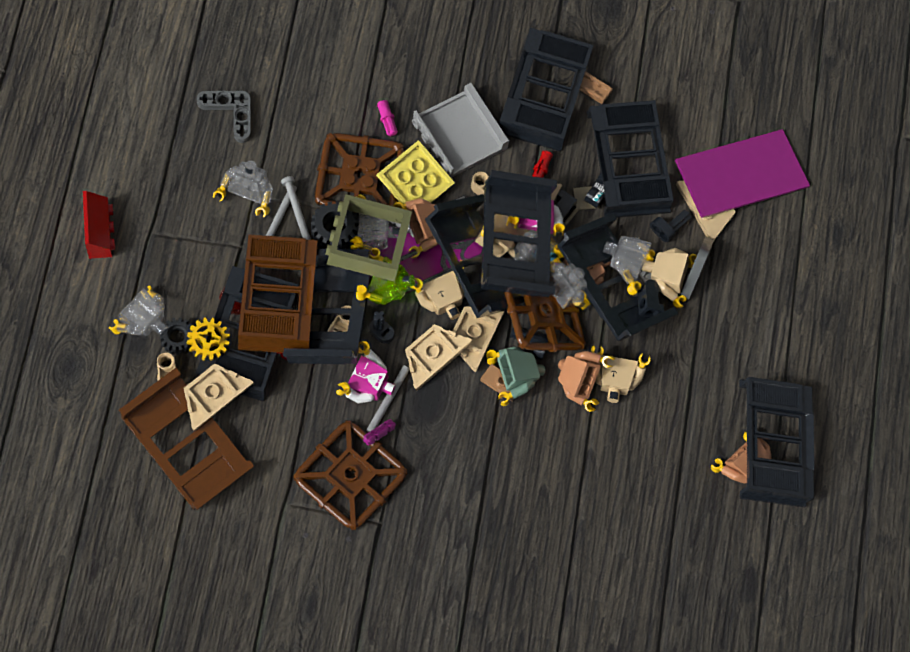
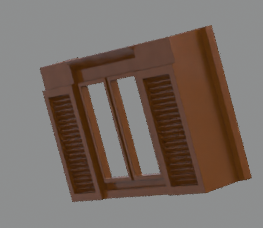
M248 234L238 332V350L283 353L284 348L309 349L317 240ZM255 267L301 270L300 286L254 283ZM253 290L299 293L298 310L251 307Z
M175 368L120 408L119 412L125 424L142 443L192 509L198 510L252 469L254 465L250 460H245L213 418H210L200 428L163 455L151 437L188 411L184 388L187 385L180 378L181 373ZM206 432L218 448L180 476L168 459L202 433Z

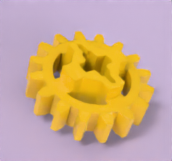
M204 318L203 323L199 320L196 321L197 327L191 325L190 330L192 332L187 333V337L191 339L187 340V344L192 345L189 349L190 352L196 351L195 357L202 355V360H205L206 356H208L210 361H212L214 355L220 358V351L222 353L226 352L224 346H228L229 341L225 339H228L230 335L224 333L227 327H220L221 321L216 324L214 323V318L210 322ZM207 327L205 331H199L200 329ZM214 329L220 334V336H217ZM206 336H210V343L206 342ZM196 342H198L201 345L202 349L198 347ZM214 346H215V347H218L217 349H215V350H213V351H209V349L212 348V347H214Z

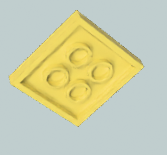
M419 140L376 175L402 204L418 198L432 203L455 183Z

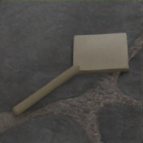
M592 186L573 188L574 198L577 199L576 209L563 223L565 227L579 210L595 209L594 206L584 201Z

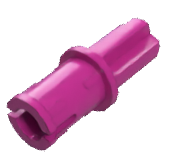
M387 100L378 102L377 107L381 115L380 121L384 124L387 135L392 137L398 132L394 122L395 116L391 113Z

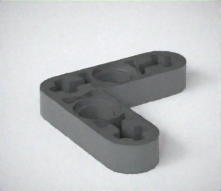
M202 91L197 95V105L202 110H234V138L239 143L249 141L251 137V99L246 91ZM213 97H215L216 104H213ZM227 97L229 101L226 104H221L219 99ZM242 97L244 98V103H240ZM204 98H207V103H203ZM244 113L248 117L246 120L241 121L237 116ZM240 126H244L245 134L243 137L240 136Z
M705 236L680 296L683 295L689 300L714 239Z

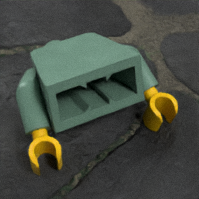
M515 346L501 349L497 353L494 350H489L486 354L489 365H494L498 360L506 390L510 391V393L501 392L498 399L502 397L507 398V400L501 402V406H507L511 398L515 399L527 393L535 386V382L540 376L545 374L544 365L537 364L532 353L525 352Z

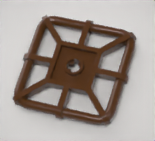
M342 133L327 134L323 144L321 161L317 167L316 204H325L327 206L328 202H331L330 198L341 191L353 192L354 197L358 196L359 193L372 195L378 203L393 206L397 199L392 193L389 204L378 193L377 184L378 181H382L376 175L380 171V165L395 155L398 157L404 152L403 144L395 141L369 138L368 135L362 137ZM336 140L362 144L361 156L347 154ZM331 145L343 158L342 168L327 166ZM367 145L393 148L378 159L366 157ZM361 171L365 176L357 178L358 176L355 173ZM326 174L339 175V185L322 194Z
M550 273V281H557L554 295L549 297L522 295L526 306H516L513 293L504 292L508 304L507 312L511 316L515 336L519 343L518 346L521 349L557 352V350H582L585 347L586 342L578 316L580 313L579 308L576 307L571 286L565 274ZM562 288L564 289L568 307H561L558 294ZM518 314H528L531 327L525 337ZM564 315L571 316L575 331L566 324ZM537 329L546 330L548 343L530 342ZM555 330L563 332L574 343H558Z
M345 420L322 444H318L315 447L316 450L297 469L293 479L300 488L319 503L318 506L321 509H326L347 528L356 530L380 505L383 506L386 503L385 500L403 482L408 472L404 465L382 446L383 444L380 441H375L371 444V448L363 457L352 449L351 430L361 439L367 433L357 424L350 422V420ZM346 430L347 449L337 458L327 449ZM378 452L395 468L375 469L367 461L374 453ZM321 455H324L333 463L325 472L305 473ZM352 470H354L355 477L347 478L346 471L351 472ZM376 476H397L380 495L368 485ZM326 479L334 488L323 497L304 480ZM364 490L375 500L355 519V498ZM339 491L349 499L350 520L329 503Z

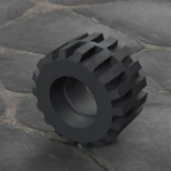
M332 201L328 202L327 206L325 204L320 205V209L317 208L315 215L312 216L311 235L314 240H317V245L319 244L320 249H327L328 245H332V242L329 241L331 233L324 227L326 224L334 222L336 215L340 216V212H337L339 201H336V204H332ZM347 210L343 224L346 228L341 232L337 249H346V247L350 249L352 246L350 240L355 236L358 237L359 220H357L358 216L353 211Z

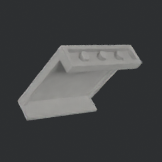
M472 83L465 85L463 92L419 114L417 111H414L412 119L414 127L421 131L423 141L430 145L432 155L435 159L438 158L440 166L450 178L508 149L509 140Z

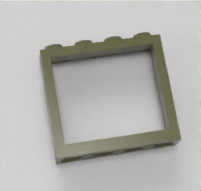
M345 194L344 201L339 202L337 212H340V216H335L333 224L336 227V231H331L329 241L332 242V245L327 246L325 254L329 255L327 264L395 282L412 211ZM347 210L401 224L391 264L337 250Z

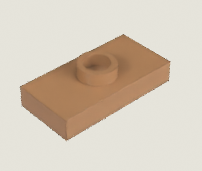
M585 71L580 91L603 104L612 93L613 88Z
M491 364L480 381L498 393H510V391L506 390L501 370Z

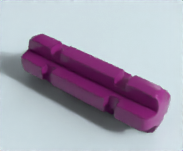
M388 419L384 424L382 423L371 430V432L365 434L363 441L367 445L373 444L387 435L388 432L393 431L396 423L392 419Z

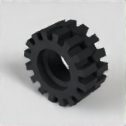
M180 317L178 320L172 318L171 322L167 320L166 325H162L167 329L162 335L160 334L161 345L165 351L169 350L172 355L174 352L176 355H180V352L186 354V350L189 351L192 345L187 344V340L191 339L187 337V333L192 332L190 330L192 324H189L188 320L185 319L183 321ZM176 330H180L185 334L184 340L178 343L170 339L171 333Z

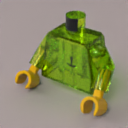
M372 249V253L376 256L369 254L371 259L391 264L392 259L380 256L379 249ZM399 264L395 282L373 276L368 291L364 285L357 286L356 298L360 301L368 298V301L386 305L393 300L403 298L407 287L415 285V277L409 275L405 267Z

